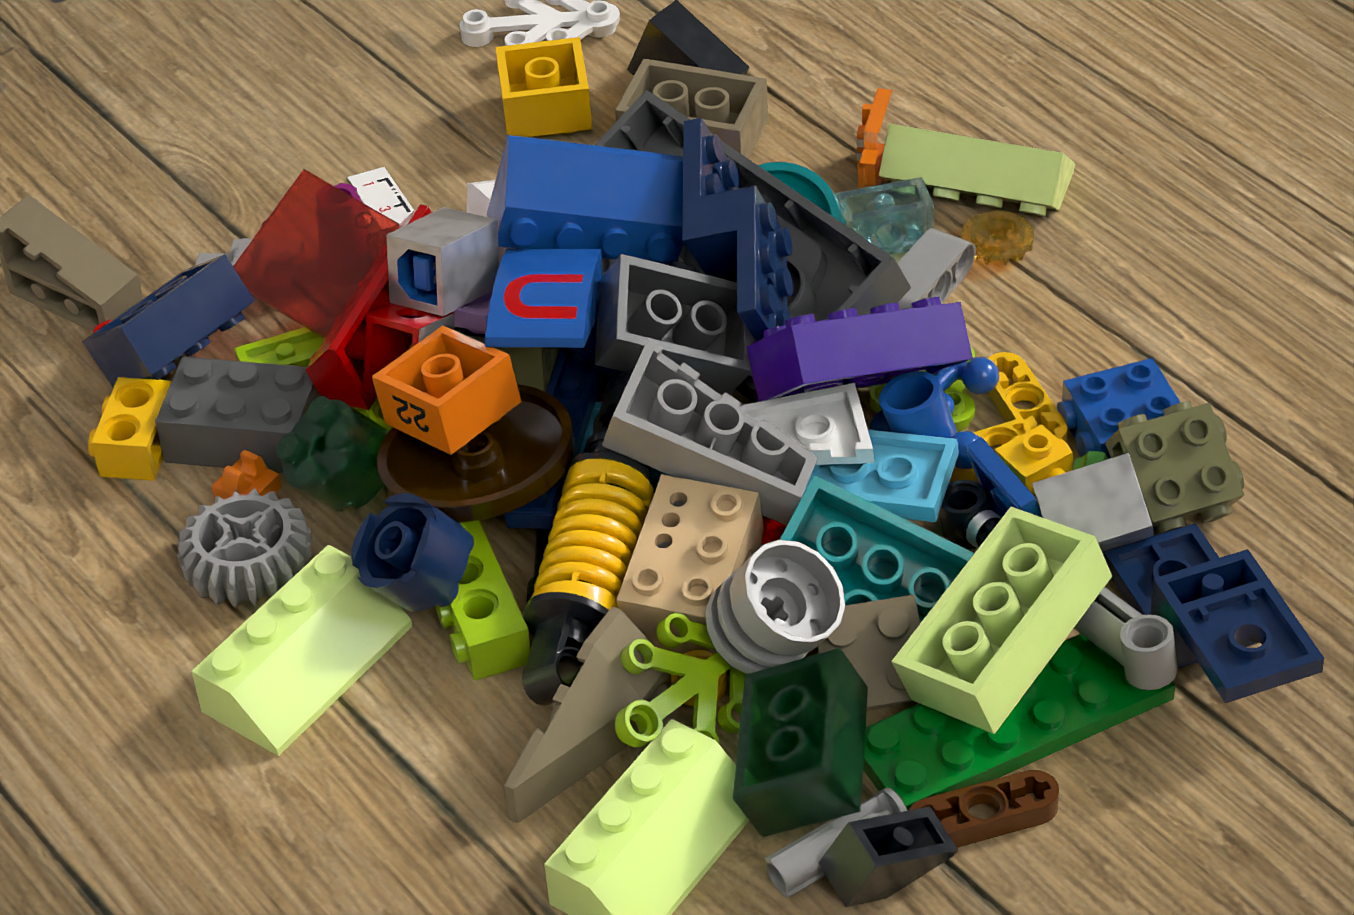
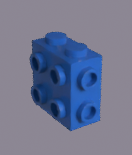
M1150 358L1064 380L1062 401L1057 403V410L1064 418L1067 430H1070L1075 438L1079 457L1086 455L1088 451H1098L1106 453L1107 457L1111 459L1105 442L1118 430L1117 424L1140 414H1145L1147 420L1164 416L1162 413L1164 409L1181 402L1154 359Z

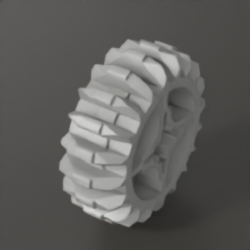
M255 488L248 495H239L234 490L232 497L222 499L219 496H215L214 505H199L197 516L186 517L185 529L179 531V552L177 557L184 579L188 582L189 587H194L200 598L210 596L215 605L229 599L234 608L241 601L250 600L256 606L259 598L265 596L271 598L277 590L281 589L311 561L312 551L310 543H312V536L301 509L295 508L290 498L279 500L274 491L260 496Z

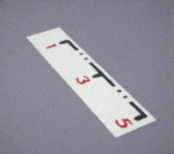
M385 167L347 177L351 184L357 188L358 195L386 237L387 234L395 231L396 227L414 211Z

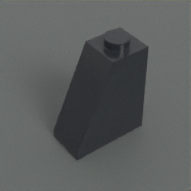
M675 0L649 19L627 68L632 75H635L643 59H650L746 75L749 66L678 0Z

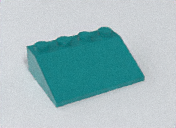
M816 475L813 476L780 540L800 542L817 551L834 568L843 586L845 606L915 594L920 623L974 555L973 552Z

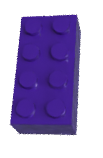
M932 297L911 303L912 308L900 310L899 303H888L871 308V314L858 316L856 308L845 309L828 314L827 320L816 322L814 314H808L787 319L784 326L764 330L763 339L747 346L758 402L855 383L856 389L884 385L904 373L922 371L934 375L973 359L961 302L941 304L940 297Z

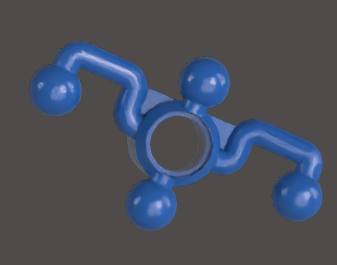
M975 357L968 362L961 363L935 375L928 372L914 371L895 377L883 387L879 394L881 411L873 416L869 424L870 430L957 439L959 454L955 467L959 469H972L973 466L967 453V445L978 439L979 436L970 431H959L957 433L951 415L954 410V401L944 391L957 380H961L970 392L974 394H987L995 389L999 381V369L990 359Z

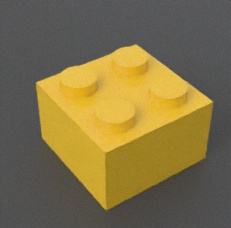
M580 37L495 47L507 135L533 138L542 135L570 134L577 131L592 130L589 87Z

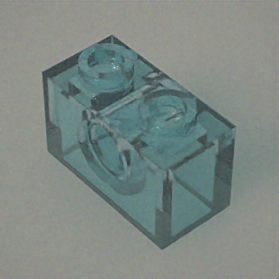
M922 177L834 193L839 205L842 223L888 255L908 252L926 231L934 228V203Z

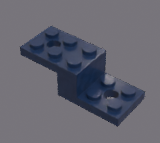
M702 118L684 121L682 241L706 275L737 282V314L757 342L764 338V330L784 326L785 320L791 318L790 312L787 309V297L792 296L793 293L792 278L787 269V256L792 255L791 236L786 227L781 228L772 203L765 202L756 186L733 190L739 184L738 170L735 162L732 159L728 160L725 156L718 135H712Z
M1195 523L1104 551V558L1112 574L1111 578L1127 603L1142 615H1157L1166 619L1172 625L1177 669L1199 663L1224 703L1294 682L1323 671L1324 656L1248 549L1219 558ZM1258 643L1262 644L1260 647L1257 648H1247L1248 646L1255 645Z

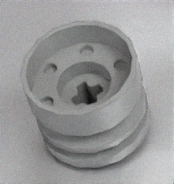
M777 540L762 545L710 595L705 611L707 632L716 651L732 667L756 677L771 678L783 674L802 660L809 651H812L829 637L840 625L845 609L843 586L834 568L817 551L800 542Z

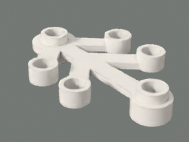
M504 0L506 6L518 8L530 15L490 18L485 11L475 9L466 12L459 25L462 42L471 47L487 45L493 40L494 32L514 31L505 36V46L541 42L544 39L550 41L580 37L581 40L587 35L596 38L607 37L616 31L617 24L620 21V12L616 6L602 0L591 3L585 0H546L550 5H561L572 12H560L538 0ZM517 30H529V31H527V32L525 33V32L517 31Z

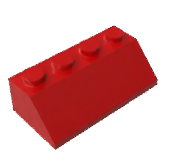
M420 204L395 230L432 213L429 206ZM387 243L381 248L377 259L364 279L359 282L352 298L341 315L336 318L332 329L318 351L313 354L309 365L305 369L323 400L369 411L377 398L376 393L368 394L363 390L365 326L367 313L390 304ZM407 333V348H408L409 345H410L411 342H412V334H411V333Z

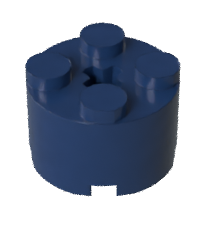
M401 493L389 497L383 501L389 506L380 512L378 516L370 513L362 522L355 536L351 559L352 565L359 569L360 577L357 578L365 586L409 611H424L436 605L439 607L448 606L458 594V583L464 574L469 554L474 546L473 536L459 522L416 495Z

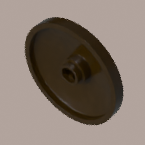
M517 384L521 403L452 455L392 427L383 439L377 456V468L383 489L388 498L401 493L416 495L459 523L488 519L508 513L544 494L568 469L575 452V436L570 416L561 402L552 395L534 387Z

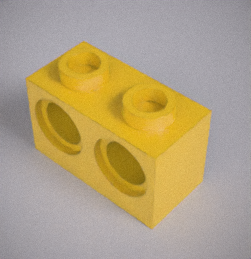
M117 378L111 395H107L104 398L100 422L97 428L91 430L88 439V451L91 457H95L100 477L155 481L164 458L155 420L172 381Z

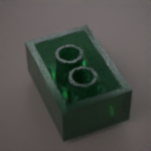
M841 648L745 675L733 800L762 837L861 812L868 686Z

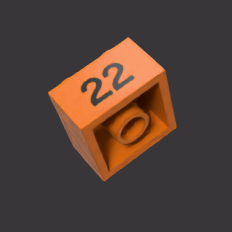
M443 325L372 376L385 424L450 455L464 447L470 440L521 403L510 355L493 347H485L484 343Z

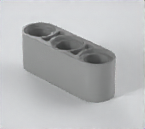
M930 228L897 263L911 286V289L898 302L900 310L912 308L911 303L932 297H940L942 304L968 275L975 259V245L935 228Z

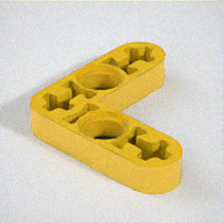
M1000 352L989 356L988 359L993 361L999 369V381L995 389L990 391L988 395L1006 423L973 433L982 437L992 447L999 444L1003 445L1015 436L1024 434L1042 424L1056 438H1060L1067 443V424L1026 362L1020 356L1009 352ZM1008 378H1012V385L1010 386ZM1018 401H1030L1037 406L1024 410L1014 407L1013 404ZM955 466L949 483L958 480L978 482L973 468L959 469Z

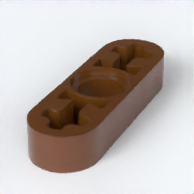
M1027 770L921 799L914 803L909 810L930 806L956 847L959 848L1049 822L1058 811L1059 785L1053 776L1044 771ZM1031 793H1033L1034 796H1035L1037 799H1043V800H1041V801H1035L1032 796H1025V795H1026V794H1031ZM1008 799H1009V806H1010V808H1011V807H1014V809H1012V810H1009V809H1008ZM977 804H988L993 806L998 813L989 819H979L972 816L968 810ZM958 813L959 824H957V816H952V814Z

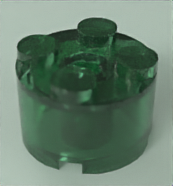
M320 396L311 402L307 412L299 419L291 433L281 438L276 454L282 460L285 478L293 487L337 512H344L342 508L348 506L357 509L366 505L383 487L377 468V456L381 443L389 431L345 402L330 400L325 396Z

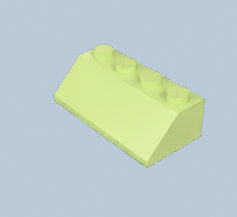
M889 123L879 176L887 181H891L890 189L901 192L916 193L917 186L934 189L932 196L959 201L960 194L977 196L976 204L1002 208L1003 201L1020 204V212L1046 216L1047 209L1059 211L1074 173L1075 163L1062 152Z
M327 545L191 671L201 712L273 754L280 756L412 628V621L401 606L360 582L357 578L360 577L359 569L352 565L351 556Z
M671 719L662 729L661 734L651 741L544 863L550 905L568 915H672L761 808L763 797L716 740Z

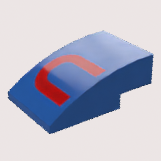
M506 249L493 286L486 325L485 347L584 348L597 319L596 299L599 294V280L602 278L601 249Z

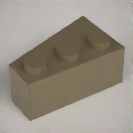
M30 195L24 197L0 217V260L9 293L92 332L100 323L115 319L143 299L141 282L137 273Z

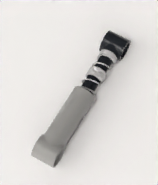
M958 480L948 484L939 511L944 539L967 550L978 549L1001 520V517L994 508L988 505L986 489L982 484L972 480ZM1104 587L1074 629L1123 665L1125 678L1131 685L1139 689L1152 690L1160 689L1170 684L1175 679L1178 671L1172 625L1160 616L1142 615Z

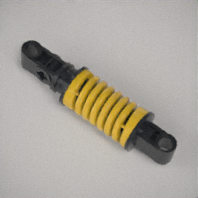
M635 366L607 381L601 407L594 420L593 435L587 439L584 453L573 457L570 466L564 473L565 482L562 488V496L553 519V527L543 554L544 558L539 567V575L534 585V593L524 609L523 619L528 630L534 635V640L527 664L522 673V684L527 696L534 703L541 706L555 703L553 697L561 684L569 688L571 687L584 664L578 661L576 657L582 645L611 607L618 608L616 599L658 485L657 481L649 473L651 470L650 466L602 446L612 416Z

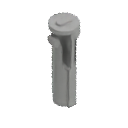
M884 788L870 799L766 857V868L772 883L781 892L783 897H790L824 877L825 873L818 862L848 822L907 811L903 801L892 789Z

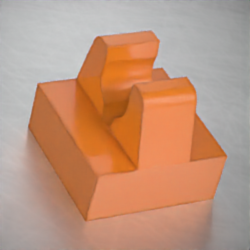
M243 450L240 453L241 458L234 465H227L223 470V475L211 486L214 500L215 496H219L222 499L230 498L233 496L234 490L239 495H248L255 488L260 496H264L271 491H274L276 494L282 488L279 473L268 469L262 457L247 450Z

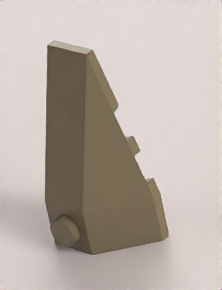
M612 606L585 640L576 656L578 661L584 664L571 687L569 688L561 684L555 693L553 701L556 704L552 710L547 730L539 728L534 731L505 782L504 791L509 820L515 823L521 822L626 748L628 745L618 738L615 731V719L618 712L636 700L650 702L671 686V674L648 669L642 674L635 675L629 673L623 667L620 659L623 648L636 639H648L622 610ZM634 650L636 660L644 664L643 655L638 650ZM630 720L632 728L639 734L637 724Z

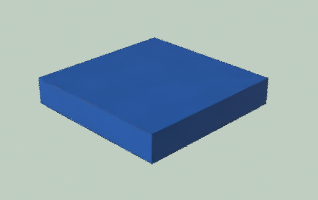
M982 437L967 445V453L977 480L986 489L988 505L994 508L1001 518L1010 507L1042 517L1035 496Z

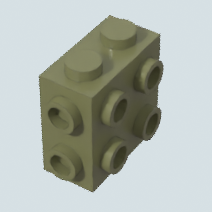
M1185 401L1162 411L1164 416L1147 420L1145 414H1140L1127 418L1117 424L1118 430L1105 442L1111 458L1129 453L1153 530H1156L1157 535L1185 527L1186 520L1201 516L1203 523L1226 517L1232 513L1230 506L1244 496L1242 490L1244 488L1242 471L1239 465L1230 458L1225 444L1227 434L1224 423L1219 416L1214 415L1210 402L1192 407L1191 401Z

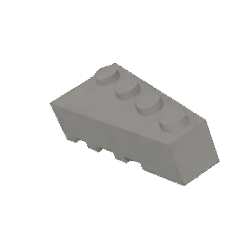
M648 338L612 416L602 446L673 477L759 492L762 515L787 526L802 498L818 457L766 420L758 422L741 410V402L726 392L721 396L699 380L700 373L684 362L681 366L662 354L663 347Z

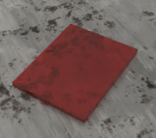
M303 169L268 219L262 222L260 230L233 267L253 297L325 339L332 329L336 318L341 315L355 293L359 282L364 279L377 259L381 248L386 245L387 234L395 231L399 223Z

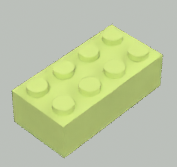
M1010 507L891 661L911 700L995 734L1111 579L1112 574L1096 537Z

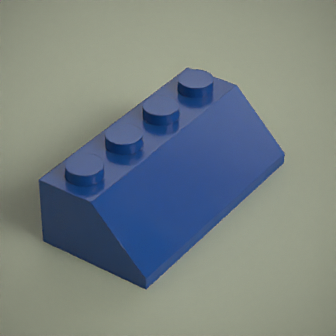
M507 135L487 210V217L498 220V247L515 249H601V258L616 260L620 254L665 265H669L671 261H678L683 246V156Z

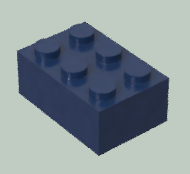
M224 254L183 270L82 342L113 388L118 377L158 380L177 367L173 362L184 354L187 357L206 347L211 342L208 338L209 335L219 329L221 332H224L242 321L245 317L241 311L255 302V300Z

